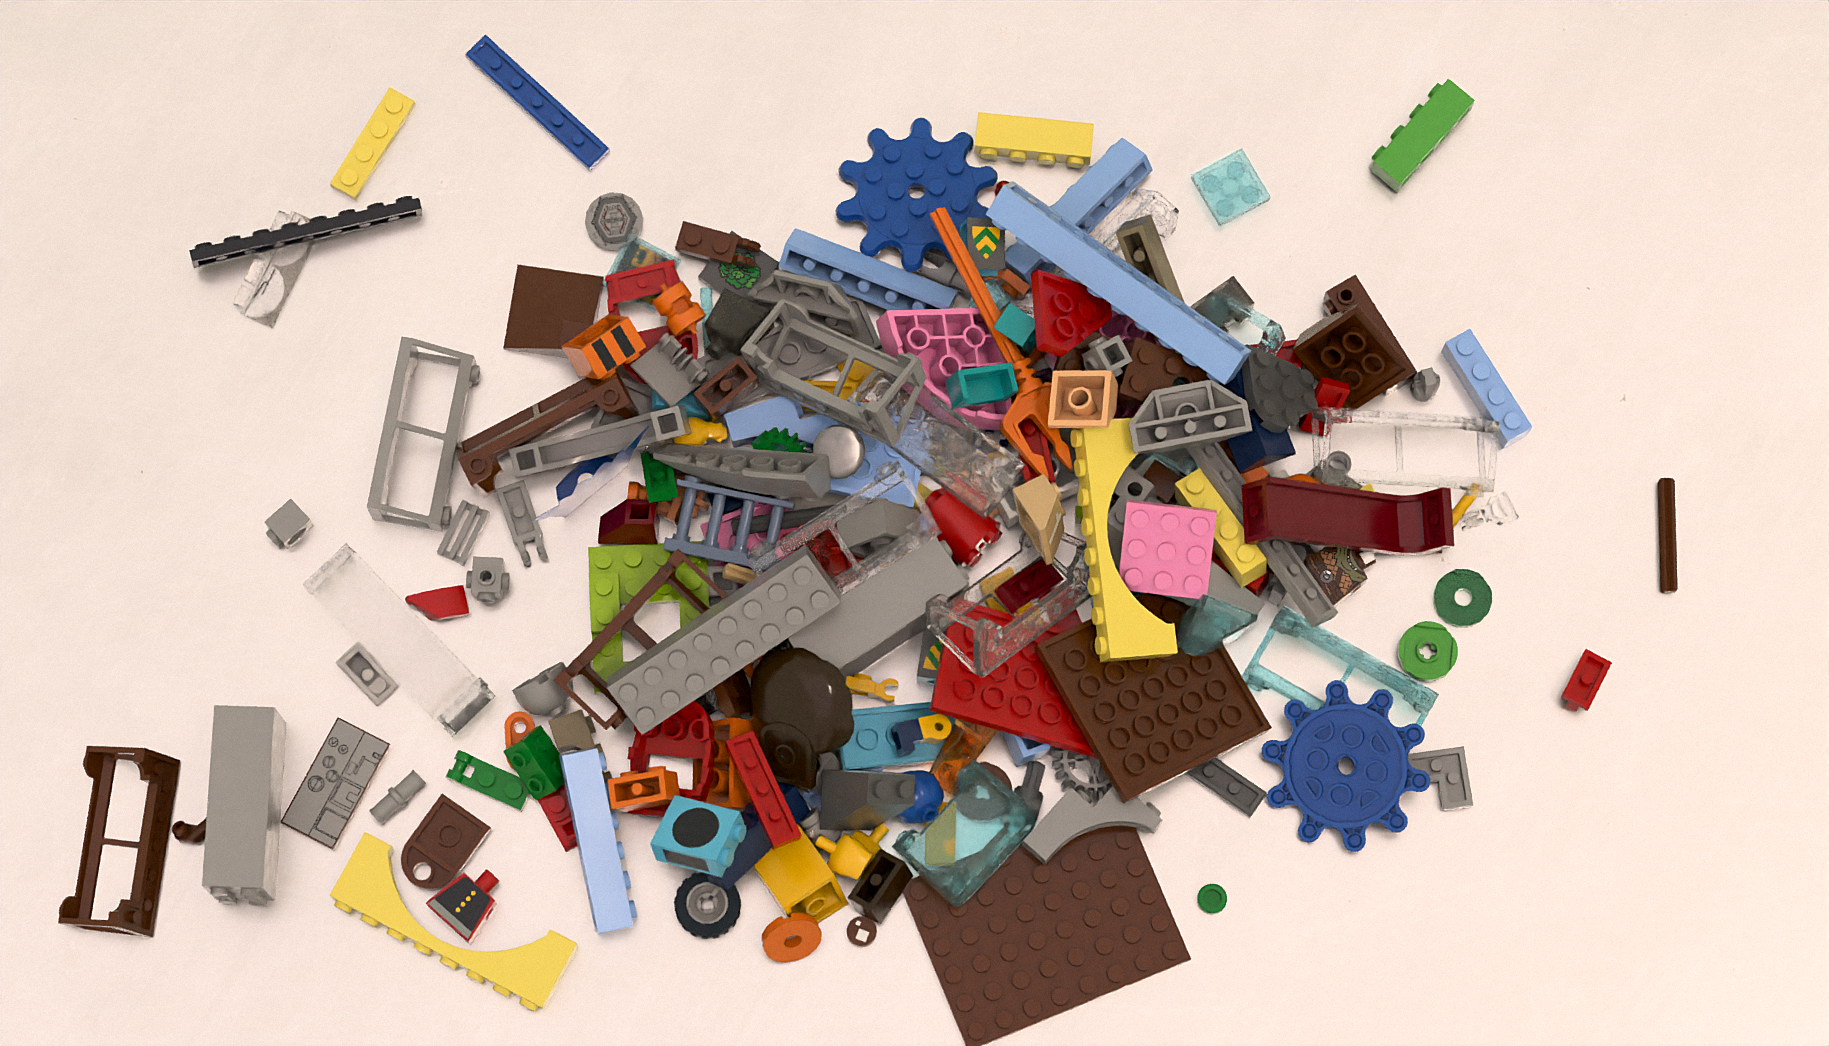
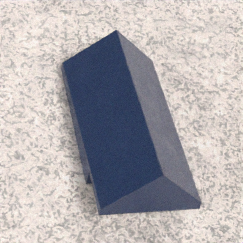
M1240 368L1232 381L1225 385L1223 383L1219 385L1246 400L1242 368ZM1255 409L1249 410L1253 431L1226 439L1240 474L1296 454L1288 431L1285 430L1279 434L1265 429L1260 425L1263 420L1258 416Z

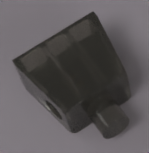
M725 288L705 322L704 327L711 342L706 347L708 355L716 360H719L726 351L743 356L740 351L741 348L769 315L770 310ZM774 322L770 325V327L766 330V332L762 335V337L758 340V342L755 345H757L766 335H768L774 329Z

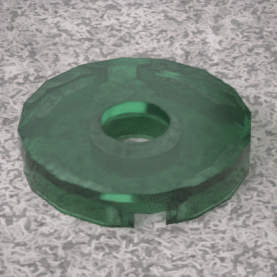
M1455 569L1445 574L1437 582L1433 592V606L1437 615L1446 624L1456 628H1469L1479 624L1488 615L1492 605V590L1484 580V577L1470 569ZM1458 591L1467 592L1471 597L1470 603L1465 606L1459 605L1455 601V593Z

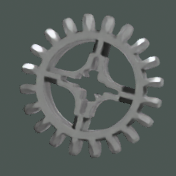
M1054 749L1052 755L1061 759L1053 761L1052 767L1062 768V770L1055 773V778H1066L1061 784L1062 789L1067 788L1071 784L1073 786L1072 789L1076 792L1081 789L1087 795L1092 793V799L1096 802L1099 799L1098 792L1102 791L1104 796L1109 790L1108 788L1113 786L1109 778L1099 783V770L1102 768L1100 763H1096L1093 774L1090 763L1083 761L1084 759L1088 760V756L1081 754L1076 755L1075 758H1067L1069 750ZM1074 767L1075 769L1084 770L1088 775L1090 783H1085L1076 778L1070 771V768Z

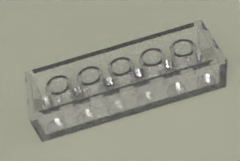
M874 369L847 401L859 407L864 402L869 403L871 399L879 402L897 378ZM906 382L885 407L895 429H897L915 387ZM923 386L901 438L894 447L889 446L983 519H986L1020 480L1025 463Z

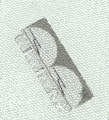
M292 210L290 214L278 211L270 230H279L282 225L291 222H297L298 225L310 223V218ZM316 240L258 253L257 255L265 259L266 262L263 263L254 259L244 281L253 285V288L241 285L232 302L235 306L242 308L240 314L273 328Z

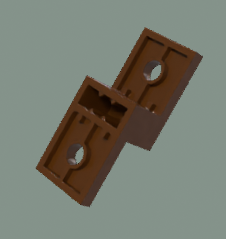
M1094 332L1064 356H1057L1053 371H1086L1081 363V354L1091 350L1088 344L1102 336L1105 337L1106 341L1111 338ZM1135 337L1123 343L1133 361L1122 366L1123 373L1115 377L1118 383L1117 405L1132 410L1142 405L1153 390L1173 387L1176 378L1182 379L1185 384L1211 379L1207 377L1205 370L1184 361L1182 354Z

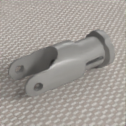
M927 251L924 254V258L938 268H927L922 265L920 270L915 271L916 273L966 295L968 300L973 299L953 262L931 251Z

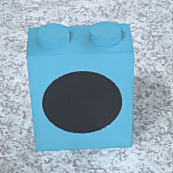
M674 795L650 845L657 861L722 877L726 868L730 867L733 862L734 851L738 843L742 842L745 838L746 825L743 822L740 811Z

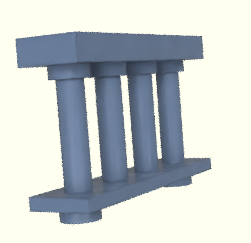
M685 475L684 480L677 479V487L684 488L685 493L677 532L673 534L672 539L665 537L664 551L674 553L679 549L687 556L726 564L732 563L761 571H767L780 562V560H777L778 555L775 552L784 509L794 511L795 504L789 502L790 498L778 499L776 495H772V498L705 485L702 484L701 478ZM697 491L714 494L705 540L702 539L701 544L691 543L688 536ZM726 497L743 500L735 545H731V550L719 548L720 543L717 542ZM755 503L773 506L764 552L760 551V556L748 554L749 549L746 548Z

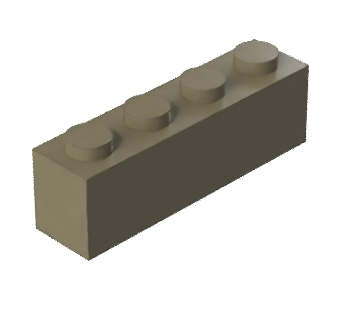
M1151 214L1124 222L1115 234L1126 262L1184 302Z

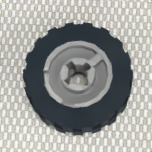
M695 872L691 874V877L685 878L682 881L683 884L676 891L674 904L677 919L686 931L695 937H702V939L711 937L715 939L719 935H725L731 927L735 926L741 913V899L735 884L728 890L711 884L703 872ZM711 900L714 906L713 909L704 910L702 908L703 901Z

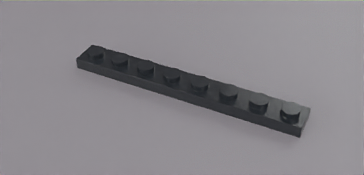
M404 196L396 199V203L384 205L382 202L374 203L367 206L366 210L358 212L355 209H348L339 212L338 216L332 218L317 216L310 219V223L298 225L297 222H291L282 225L279 230L270 232L269 229H261L253 232V236L241 238L239 235L225 238L223 243L214 245L211 242L200 243L195 246V249L189 250L193 268L422 216L420 199Z

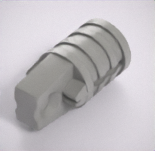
M1432 367L1419 371L1415 375L1410 387L1414 399L1420 402L1432 400L1440 386L1439 374H1436Z

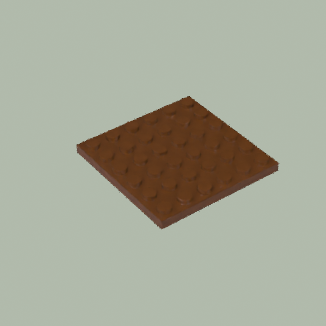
M1144 593L1135 598L1148 611L1165 623H1174L1178 653L1161 658L1100 662V657L1095 650L1097 631L1092 618L1037 644L1034 648L1123 804L1268 732L1272 728L1205 612L1202 609L1193 608L1185 605L1186 603L1159 594Z

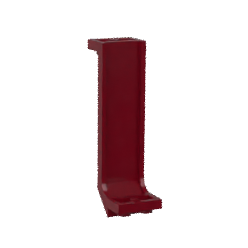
M1266 477L1241 485L1245 544L1255 545L1277 539L1396 556L1442 553L1443 549L1455 546L1451 488L1441 487L1415 495H1393L1276 477Z

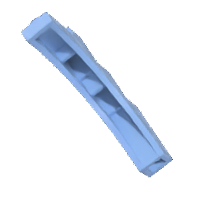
M784 396L723 414L733 448L751 445L765 430L769 432L773 427H777L779 433L784 428H788L789 436L798 433L797 441L799 443L806 441L807 444L804 448L813 451L814 441L822 430L831 425L841 424L822 414L800 420L799 418L804 417L801 404Z

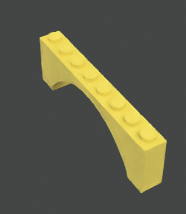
M1132 418L1112 419L1108 428H1073L1070 435L1071 444L1076 452L1074 472L1079 478L1080 486L1077 499L1079 505L1082 506L1083 512L1081 531L1083 536L1086 537L1087 546L1084 552V559L1090 571L1088 591L1093 597L1094 607L1091 611V618L1093 624L1096 625L1095 650L1100 657V662L1161 658L1178 653L1174 623H1165L1141 605L1122 581L1110 553L1107 520L1112 494L1124 470L1135 456L1138 455L1134 454L1129 429V422Z
M364 832L330 893L331 898L336 901L335 907L350 914L351 910L362 914L360 920L374 928L379 923L388 928V935L401 942L404 938L415 942L413 948L429 956L431 951L441 956L439 962L454 970L457 965L468 970L466 976L482 984L484 979L494 984L492 990L507 998L510 993L521 998L519 1004L535 1012L537 1007L543 1011L545 1010L578 949L576 942L551 929L547 936L539 940L503 951H473L455 947L441 941L419 925L404 905L392 870L391 855L394 852L393 847Z

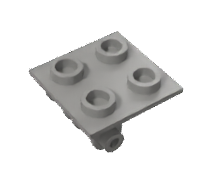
M665 333L659 339L660 342L633 362L630 367L669 407H673L707 380L709 376L705 372V366L702 367L695 358L692 360L694 357L692 353L690 355L686 354L688 350L686 347L681 349L682 345L675 339L674 335L670 336L668 333Z

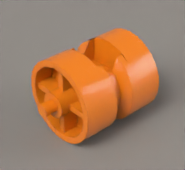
M683 281L672 287H667L665 283L660 286L663 290L661 295L652 301L659 315L668 318L666 325L675 337L685 331H691L693 335L698 332L695 328L697 323L706 316L698 302L690 300L692 294Z

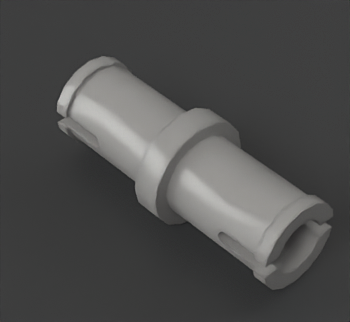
M412 770L395 788L391 786L387 790L389 793L369 810L370 813L383 824L400 806L404 808L408 804L406 801L426 784L425 781Z

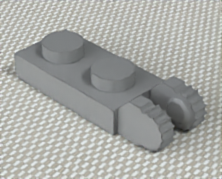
M524 480L496 489L515 546H518L524 566L531 564V559L524 543L534 539L537 544L536 549L539 557L542 560L548 559L541 538L543 534L538 520L532 522L537 517Z

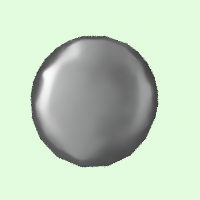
M842 424L831 425L822 430L816 437L813 445V454L829 455L831 478H848L861 467L865 457V445L860 434L852 427Z

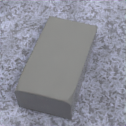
M358 642L335 662L376 706L399 686Z

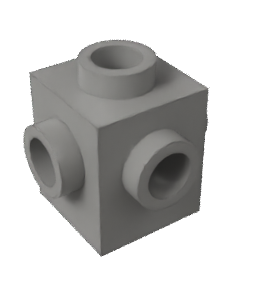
M1119 335L1107 341L1102 336L1088 344L1091 350L1081 354L1086 370H1112L1114 377L1123 373L1122 366L1133 361Z
M473 556L472 571H467L466 588H471L472 596L478 597L477 601L493 603L495 598L503 599V590H509L510 575L505 573L504 559Z

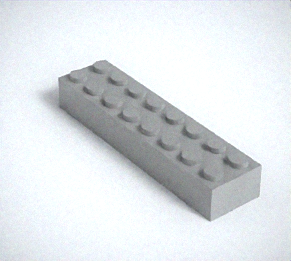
M805 544L608 676L607 689L643 735L840 604V591Z

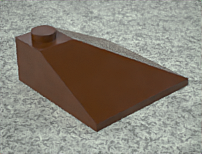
M517 264L503 349L568 359L561 346L597 322L604 276Z
M1359 303L1318 321L1299 335L1292 349L1318 381H1320L1321 377L1349 384L1350 392L1342 406L1348 415L1415 370L1412 364Z

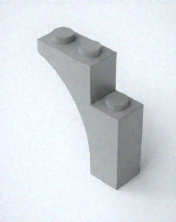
M1113 786L1094 807L1090 804L1092 799L1081 789L1076 792L1070 788L1023 840L1022 845L1045 865L1068 842L1095 829L1110 826H1127L1154 833L1162 824L1163 820L1159 817L1162 813L1150 802H1147L1145 805L1137 797L1123 804Z

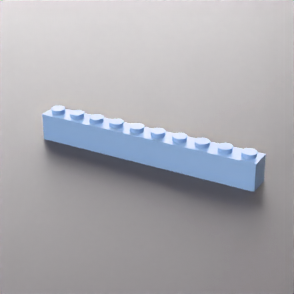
M1014 181L1003 185L988 209L986 215L992 219V223L1001 230L1010 231L1023 246L1034 248L1040 253V258L1049 264L1055 263L1063 269V274L1066 277L1083 283L1087 286L1086 289L1090 294L1097 298H1104L1111 303L1110 307L1115 312L1132 318L1135 321L1134 324L1139 329L1156 335L1159 338L1158 341L1164 347L1177 350L1183 355L1184 361L1205 370L1207 377L1214 382L1225 385L1232 381L1252 352Z

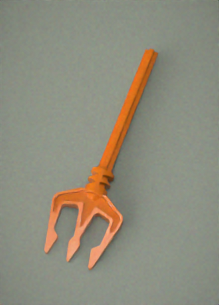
M937 208L929 215L1005 362H1012L1019 388L1018 392L1015 393L1017 396L1000 423L1001 433L1039 476L1045 474L1048 479L1049 476L1044 457L1032 453L1018 427L1026 419L1033 420L1053 445L1054 455L1068 470H1071L1073 465L1068 445L1061 440L1058 428L1048 427L1052 383H1043L1041 378H1034L1033 376L1037 373V370L1028 368L1032 364L1031 359L1024 358L1014 341L994 328L1001 314L946 208Z

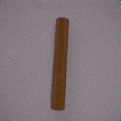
M1660 478L1658 481L1661 592L1675 593L1678 589L1675 480L1673 478Z

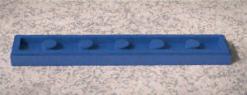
M486 34L465 54L467 59L589 171L610 152L609 147Z

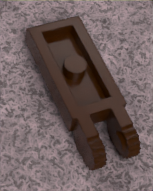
M683 221L675 251L728 266L733 264L754 269L756 264L754 259L735 255L737 248L759 252L761 245L756 241L739 238V236Z

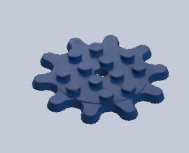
M925 118L915 119L911 124L909 136L902 140L890 138L883 129H873L867 136V142L873 151L871 159L865 162L846 160L839 166V176L855 186L856 194L853 198L841 202L836 207L837 218L842 222L860 221L866 225L867 233L859 245L862 254L873 257L885 247H895L901 252V263L907 271L914 272L919 270L923 265L924 254L934 248L942 250L952 260L929 214L937 208L945 207L959 235L960 225L967 217L990 218L986 215L989 208L982 206L978 202L977 196L981 190L996 184L998 180L996 170L989 166L972 167L968 165L966 156L974 144L970 134L960 132L949 141H936L932 137V125ZM922 187L925 193L921 198H912L908 194L909 189Z
M1334 680L1326 687V702L1320 709H1309L1302 701L1296 699L1287 702L1284 707V715L1293 726L1292 735L1285 741L1269 740L1263 744V757L1269 762L1279 764L1284 771L1282 782L1268 791L1267 800L1275 808L1293 804L1302 810L1303 820L1299 826L1298 834L1303 841L1314 842L1320 837L1324 829L1334 827L1342 833L1345 847L1351 852H1357L1362 850L1366 844L1365 832L1371 823L1380 822L1391 832L1395 833L1402 832L1407 827L1408 818L1399 806L1401 795L1407 791L1423 792L1429 788L1431 783L1430 776L1426 771L1412 767L1408 761L1409 751L1423 742L1425 732L1419 724L1412 723L1405 727H1396L1390 722L1388 714L1393 705V696L1388 690L1379 689L1372 694L1367 703L1358 705L1350 700L1347 685L1340 680ZM1344 757L1352 759L1355 766L1352 773L1348 775L1343 774L1338 768L1339 761Z

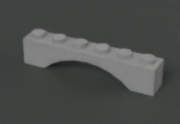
M677 405L592 429L511 448L509 453L515 477H525L620 452L622 449L625 451L646 427L648 429L636 448L692 434L685 405Z

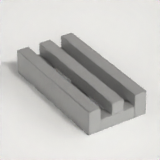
M462 499L437 553L465 566L490 512ZM466 509L470 512L450 552L446 551ZM475 515H480L461 556H457V551Z

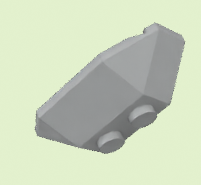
M775 270L750 289L747 294L752 312L769 315L781 298L792 303L794 301L801 303L807 309V315L810 320L834 331L859 337L862 333L859 319L843 288L834 282Z
M1213 380L1153 390L1129 422L1134 454L1167 452L1209 444L1253 431L1247 401Z

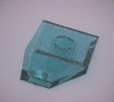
M1203 594L1183 614L1176 640L1177 647L1183 649L1189 655L1204 656L1235 642L1257 621L1258 615Z

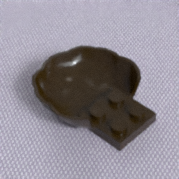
M804 648L769 650L756 665L751 678L749 712L753 727L759 735L760 747L776 781L811 790L816 786L817 755L842 748L849 742L854 732L852 694L839 669L830 662L822 660L815 653Z

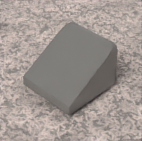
M725 566L707 567L708 577L728 596L738 590L737 582L722 577ZM708 585L709 597L720 596Z

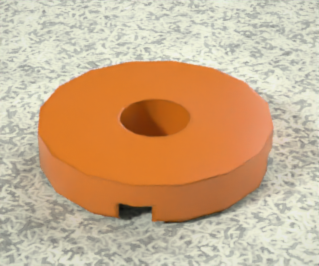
M796 912L791 913V917L783 919L781 916L773 920L762 933V946L766 955L778 962L797 961L810 955L817 949L822 937L821 929L814 917L809 914ZM792 935H796L795 937H793V938H791V939H787L788 937H790V936H792Z

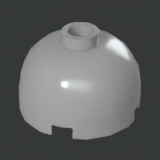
M559 662L543 670L536 677L526 680L512 690L515 698L524 710L535 715L549 713L552 717L566 709L564 703L570 696L553 681L563 669L567 668L564 662ZM573 680L567 685L572 691Z

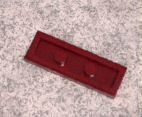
M1042 558L1001 584L993 592L1013 615L1056 587L1064 579L1051 563L1047 565Z

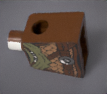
M1332 547L1306 556L1303 563L1333 606L1337 607L1366 583L1368 578L1364 569L1375 564L1376 559L1372 552L1360 551L1354 554L1352 549Z

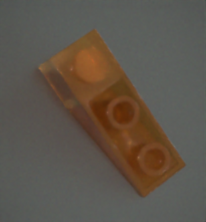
M956 719L950 734L946 737L929 771L931 775L937 778L943 790L951 795L998 730Z

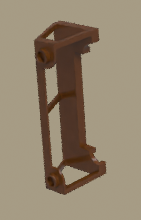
M616 369V373L605 380L586 377L457 445L458 461L470 485L485 498L496 492L495 479L498 474L504 472L498 458L508 454L509 449L523 446L597 407L604 410L607 417L619 415L625 420L640 416Z
M86 747L83 768L87 776L94 780L75 896H68L63 900L59 907L58 924L76 929L142 937L153 936L180 765L179 759L147 748ZM118 759L133 761L139 768L140 780L148 783L139 842L104 837L116 761ZM103 845L138 848L130 899H120L118 907L114 911H109L108 920L91 919Z

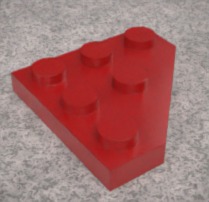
M1039 269L1031 274L1038 350L1062 357L1112 319L1111 303L1104 298H1097L1090 294L1086 289L1087 286Z

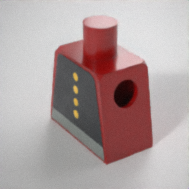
M487 869L475 882L463 873L429 899L426 905L471 945L497 906V902L488 893L498 884L499 880Z

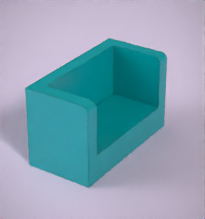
M1009 303L994 325V328L1014 341L1018 349L1030 355L1037 345L1035 319Z
M1012 362L958 370L945 381L952 409L1007 401L1018 392Z

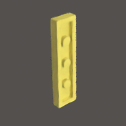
M389 87L330 182L332 188L355 201L357 200L416 105L414 100Z

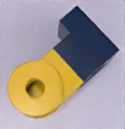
M934 714L895 724L891 728V733L898 757L910 755L915 750L914 745L925 742L930 744L942 742L950 734L952 727L950 720L942 714Z

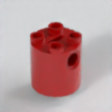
M958 484L933 491L921 505L920 521L922 533L929 539L935 535L939 542L945 540L953 552L952 557L963 567L967 565L973 568L983 557V554L980 552L986 545L993 546L1003 534L999 530L1001 523L992 519L983 510L981 505Z

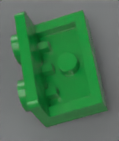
M541 725L533 728L518 743L504 750L505 756L535 800L556 791L564 784L559 758L560 753Z

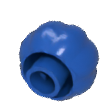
M928 771L903 772L904 774H915L914 805L897 814L896 817L906 824L932 821L937 816L944 798L941 784Z

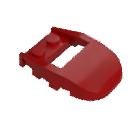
M674 259L605 275L609 314L620 316L619 303L661 294L663 290L660 286L665 283L667 287H672L681 282L675 269ZM667 325L638 332L646 348L639 352L640 356L637 359L660 342L659 339L665 333H668L670 336L673 335ZM685 331L675 337L682 345L681 349L686 347L688 349L686 354L690 355L692 353L694 355L692 360L694 358L697 360L698 338L696 334L693 335L691 331ZM633 362L628 364L622 363L629 376L640 383L647 384L630 367Z
M693 701L643 735L634 726L636 735L633 746L628 749L627 757L630 760V771H638V774L648 772L650 754L703 759L701 778L697 789L679 788V793L681 797L706 802L714 775V727L707 711L700 704ZM670 804L628 811V813L664 817Z

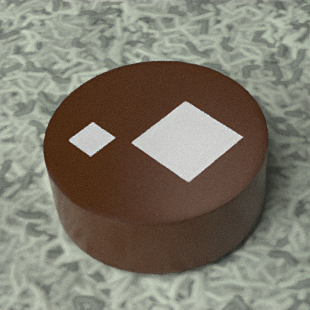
M858 916L849 922L847 937L854 946L867 947L874 942L877 928L870 918Z

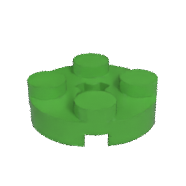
M1423 621L1415 624L1402 635L1398 644L1397 655L1404 673L1416 680L1431 682L1445 677L1453 668L1458 656V646L1455 638L1452 637L1451 633L1443 625L1432 621ZM1425 644H1430L1431 650L1436 651V655H1431L1429 659H1425L1419 649H1424Z

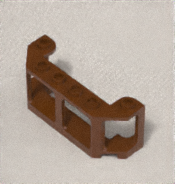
M679 549L667 559L668 561L580 655L553 680L605 730H608L611 726L617 729L628 716L624 714V710L607 689V683L590 667L591 661L621 630L627 631L646 650L657 644L635 623L634 616L665 584L671 585L701 614L710 609L676 577V571L683 562L722 597L721 601L728 597ZM576 676H585L616 705L617 711L606 722L567 686Z

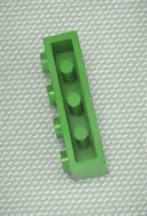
M1449 78L1443 85L1437 83L1427 95L1430 98L1424 106L1418 104L1409 115V118H1411L1409 123L1405 127L1402 124L1399 125L1390 136L1392 142L1386 148L1383 145L1380 146L1371 158L1374 160L1371 171L1396 192L1401 189L1473 107L1475 100Z

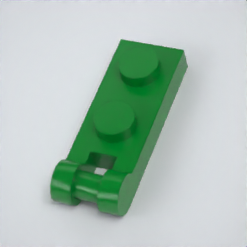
M649 451L640 453L649 503L665 502L671 498L678 497L674 468L654 459L653 453L650 454Z
M457 751L454 757L456 762L453 768L448 770L445 778L520 812L523 811L531 793L520 777L477 759L466 752ZM467 765L475 768L471 778L463 775Z

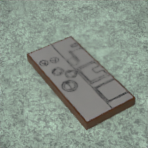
M338 717L280 823L334 851L386 757L391 744Z

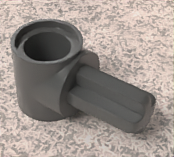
M1030 761L1028 763L1022 786H1017L1014 789L1008 809L1009 814L1037 821L1044 797L1043 793L1039 791L1046 768L1044 764L1037 761Z

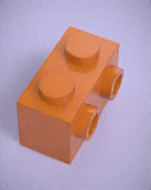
M666 766L650 767L648 772L639 774L638 771L622 772L620 777L608 779L611 809L628 812L667 805L671 803L674 795L680 796L677 772L666 770Z

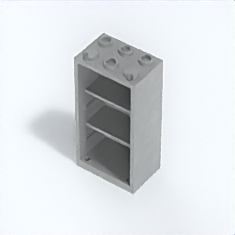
M934 535L841 596L840 604L785 640L786 649L804 648L815 653L822 660L836 666L846 682L847 675L854 677L855 673L862 672L923 632L925 626H932L947 616L950 602L953 598L967 601L969 582L967 580L970 578L961 564L956 566L951 558L953 552L945 540L939 542Z
M214 705L202 886L214 899H218L219 903L237 904V899L248 900L249 904L267 905V900L275 901L287 724L275 707Z

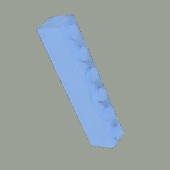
M1121 137L1050 208L1089 234L1153 170L1144 152ZM1017 241L1005 252V266L1030 285L1032 290L1031 274L1037 269L1050 273L1057 265L1045 262L1040 258L1038 251L1032 247H1025Z
M797 228L794 229L786 241L778 266L797 275L834 282L840 285L846 294L887 310L952 309L958 292L950 287Z
M595 747L560 754L559 758L595 932L599 934L634 926L632 919L637 918L636 907L633 900H628L626 889L631 888L628 871H622L620 861L625 859L624 849L621 841L616 842L614 830L619 829L616 813L610 812L608 782L604 783L602 771L607 770L603 752L598 753V749Z

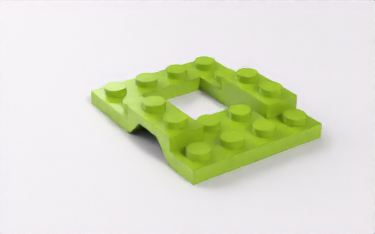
M692 541L691 543L701 544L702 541ZM664 543L588 547L592 641L621 611V606H626L668 561L667 559L673 553L663 550ZM687 556L707 575V559ZM683 562L676 571V577L709 608L708 584ZM669 584L663 585L646 603H679L680 627L701 615ZM622 630L593 659V670L606 683L608 676L631 662H623ZM594 686L595 695L603 694L597 687Z

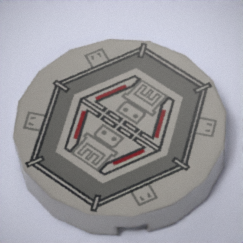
M610 192L599 196L590 204L586 212L585 226L589 237L593 242L600 245L601 248L619 251L625 249L626 246L628 248L629 244L640 236L643 230V215L640 206L633 198L623 193Z

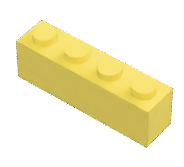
M978 112L974 154H979L984 159H996L999 156L1009 157V160L1013 162H1025L1026 159L1038 160V163L1043 165H1054L1055 162L1067 163L1066 165L1072 168H1082L1084 165L1090 166L1094 124Z
M1199 468L1175 483V498L1181 506L1217 510L1213 550L1239 586L1243 588L1266 574V557L1256 544H1245L1243 526Z

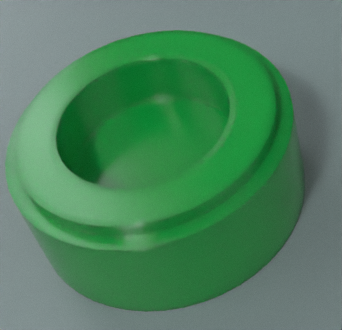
M1218 884L1203 886L1197 895L1198 907L1209 915L1220 913L1227 904L1226 891Z

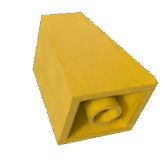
M798 825L801 833L800 840L774 850L771 849L753 867L786 918L791 917V913H805L814 917L820 923L849 903L835 875Z

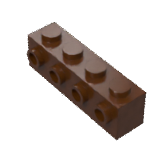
M1356 274L1325 292L1322 305L1328 316L1359 303L1411 363ZM1415 369L1414 372L1383 391L1384 397L1411 382L1417 374V370Z

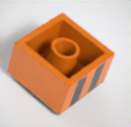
M608 314L561 347L579 376L605 380L615 374V368L622 363L628 364L636 360L640 356L639 352L646 348V345L629 317Z

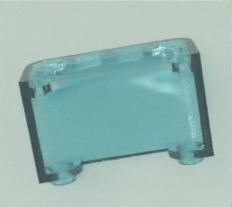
M975 759L959 771L957 787L960 791L920 833L915 829L903 831L892 846L894 851L954 907L963 905L1031 833L1036 823V819L1026 802Z

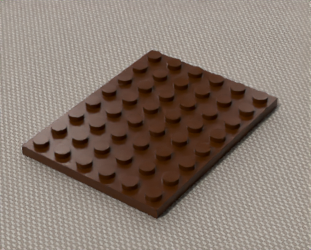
M1110 826L1084 833L1064 845L1045 865L1022 845L1023 840L1031 833L1032 830L959 859L955 861L954 866H942L909 880L902 893L965 1046H985L1191 961L1189 952L1135 827Z

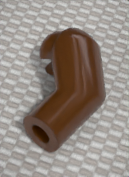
M206 818L198 825L177 821L172 826L174 837L180 842L200 843L205 839Z

